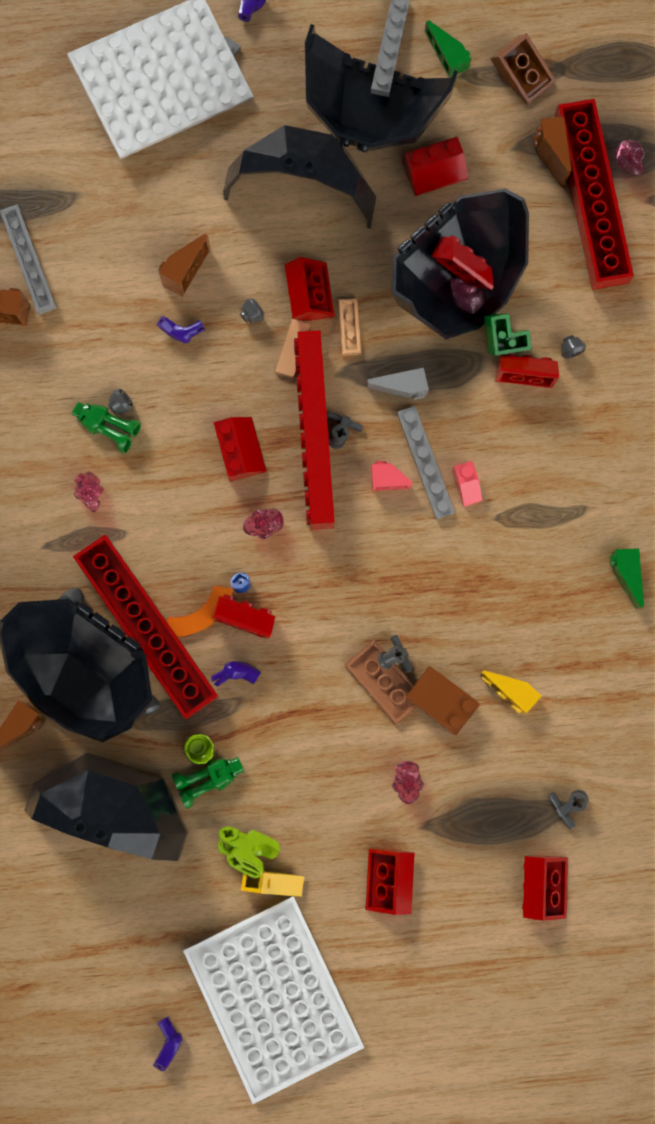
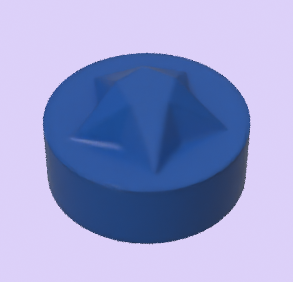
M237 573L231 578V586L235 592L244 593L249 590L251 581L247 574Z

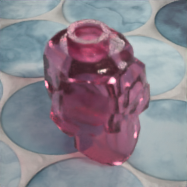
M630 139L622 141L616 150L617 165L632 174L640 175L644 169L642 167V160L645 154L641 144Z
M451 279L450 283L455 306L467 311V313L478 312V309L484 304L482 291L477 288L475 283L464 284L463 279Z
M92 472L80 473L74 480L76 483L74 496L95 513L100 504L97 498L104 488L100 485V479Z
M275 508L255 510L252 516L245 520L243 530L250 536L258 535L260 539H266L273 533L282 530L284 518L282 513Z
M403 761L395 767L392 787L395 792H398V797L404 803L412 804L419 797V791L422 790L424 783L421 780L419 766L412 761Z

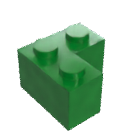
M499 313L484 316L488 354L496 356L532 350L530 330L520 329L511 331L509 314Z

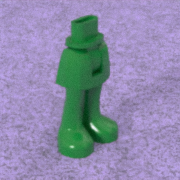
M78 402L72 411V415L77 417L78 421L93 435L100 433L116 442L117 450L123 454L131 446V437L105 426V423L107 422L120 428L132 437L137 436L141 428L140 421L120 419L110 414L109 408L101 405Z
M236 757L232 760L228 758L227 761L226 759L208 761L207 767L188 775H182L179 772L171 775L178 791L210 776L211 780L179 793L185 808L188 809L193 806L195 798L216 788L221 791L234 781V778H237V774L244 772L239 757Z

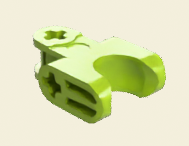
M226 826L219 831L218 851L227 856V862L231 867L252 878H258L263 873V862L257 856L273 859L281 851L280 845L276 840L255 830H250L247 834H244L234 827Z

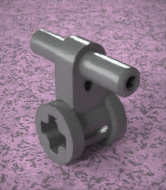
M332 411L327 413V418L339 423L329 435V445L334 449H340L344 446L345 441L349 437L347 427L361 432L363 429V425L350 420L348 416H341Z
M394 635L391 637L394 647L390 651H384L378 655L379 664L383 669L387 670L395 663H402L405 672H411L413 668L407 657L408 652L406 648H403L398 635Z
M575 790L572 792L569 801L563 805L555 792L548 795V798L556 808L555 812L558 817L563 819L569 829H573L576 824L568 812L572 810L577 812L583 811L588 803L587 793L583 790ZM576 797L578 799H583L581 804L579 802H574Z

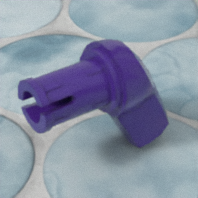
M241 0L238 18L249 22L252 14L261 9L266 0Z
M162 316L157 322V326L163 332L182 343H189L192 337L205 331L200 320L186 328L175 324L165 316Z
M232 661L226 663L224 669L212 675L211 680L212 682L217 680L214 683L217 687L229 679H244L254 684L261 671L248 663Z
M169 1016L157 1023L166 1039L153 1064L160 1071H165L183 1040L182 1034L176 1032Z

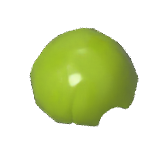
M202 733L192 734L185 741L184 754L190 762L204 764L214 756V744L207 735Z

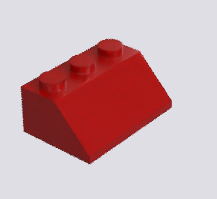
M458 136L404 153L403 165L415 197L468 179L465 156Z
M452 235L450 237L442 236L431 257L469 286L492 290L494 287L492 268L486 264V260L481 256L474 255V251L470 247L460 244L461 241L457 237Z
M298 257L285 264L292 319L312 321L335 317L327 263Z
M513 353L503 354L498 358L495 382L553 388L559 379L558 361H553L552 358L543 357L536 359L531 355L519 357Z
M231 417L213 422L229 482L267 472L252 417Z
M226 594L223 597H218L210 618L211 620L264 639L270 638L276 617L271 615L272 611L262 607L260 610L253 608V604L242 601V604L235 602L234 597Z
M369 849L365 910L391 915L412 914L415 852Z
M525 856L523 865V918L541 921L566 919L568 857Z

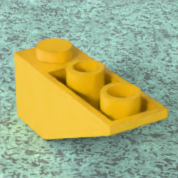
M485 670L480 673L483 676L481 680L489 687L491 685L497 689L496 694L503 700L507 699L512 703L510 707L518 714L520 712L526 714L542 697L528 682Z
M263 870L260 877L252 878L243 873L241 891L302 897L304 876Z

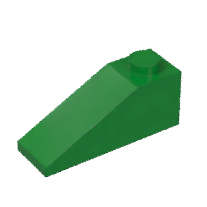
M430 20L426 21L424 32L448 77H452L454 70L458 71L459 74L469 69L472 60L469 50H466L461 42Z
M639 548L614 550L612 555L609 556L610 566H613L614 574L635 609H640L644 607Z

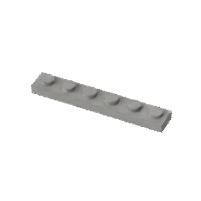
M391 0L371 87V93L389 97L410 0Z
M18 204L0 210L38 315L57 309Z
M413 406L398 411L399 422L435 519L438 520L454 514L455 511L416 407Z

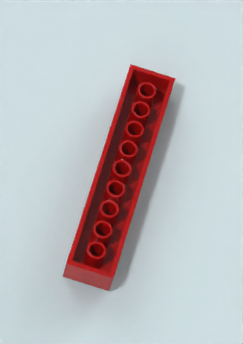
M595 99L558 104L554 117H564L571 163V173L568 177L591 288L596 290L629 284L634 277L596 101Z
M321 330L297 332V338H294V353L299 355V357H295L296 374H300V376H296L297 393L301 392V395H298V409L303 413L299 414L300 430H304V433H300L301 449H305V452H302V466L307 469V471L303 472L304 487H308V491H305V506H309V510H306V523L311 526V530L334 529L335 519Z
M106 534L73 556L126 635L141 644L140 647L143 649L144 654H146L149 668L186 720L220 697Z

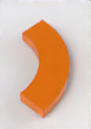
M213 586L209 599L200 609L183 617H167V622L178 637L189 636L203 631L215 622L210 618L218 597H223L224 594L232 596L233 589Z

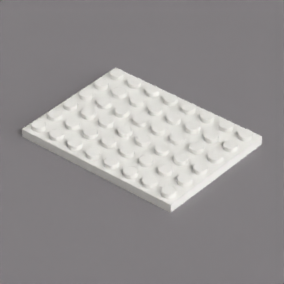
M206 0L185 1L67 53V57L120 159L252 100L254 97Z
M294 896L183 950L253 1104L364 1048Z

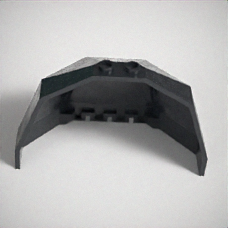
M311 24L305 40L306 103L308 109L343 146L349 147V145H352L364 153H367L368 150L373 151L416 143L451 98L458 71L454 70L452 78L419 77L416 79V77L404 74L402 80L399 79L401 73L394 71L389 97L371 93L376 64L368 63L367 69L364 68L366 61L354 57L352 59L350 54L343 52L316 34L315 25Z
M284 125L245 149L228 167L223 189L224 200H228L230 188L241 175L278 172L313 179L351 196L368 220L367 228L371 229L376 195L349 152L332 134Z
M506 188L459 196L453 204L447 202L438 210V214L435 213L424 223L425 228L421 226L410 236L411 241L406 239L397 248L399 252L393 257L392 294L398 306L444 339L480 329L485 324L484 316L496 314L508 303L528 265L529 211L525 199ZM452 235L457 237L461 241L460 244L470 247L474 251V255L481 256L486 260V264L492 268L494 286L492 290L469 286L431 257L442 236L450 237Z
M70 599L19 602L0 620V645L7 674L34 707L64 729L100 742H105L131 729L146 712L152 701L147 657L140 647L141 644L130 636L125 637V632L114 624L110 626V621L97 612L94 614L93 609L83 602H73Z
M85 753L34 782L24 809L32 820L65 834L110 849L154 860L178 861L188 835V830L170 788L163 777L91 753Z

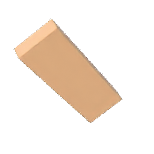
M357 298L338 299L342 356L361 355Z
M292 319L275 373L294 378L296 372L295 357H299V355L294 353V338H297V332L309 331L310 324Z

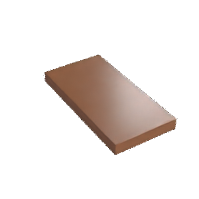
M374 639L345 664V667L395 724H398L417 707L406 698L414 684L396 664H393L387 670L381 667L378 655L384 652V650Z

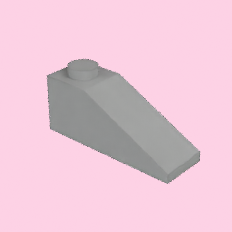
M424 368L367 379V388L405 398L414 397L415 400L424 398L429 391Z

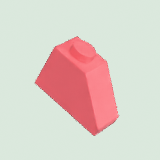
M473 460L454 466L452 474L463 506L481 502L480 483Z
M376 461L375 464L371 465L372 491L411 489L412 481L391 463L386 464V461Z

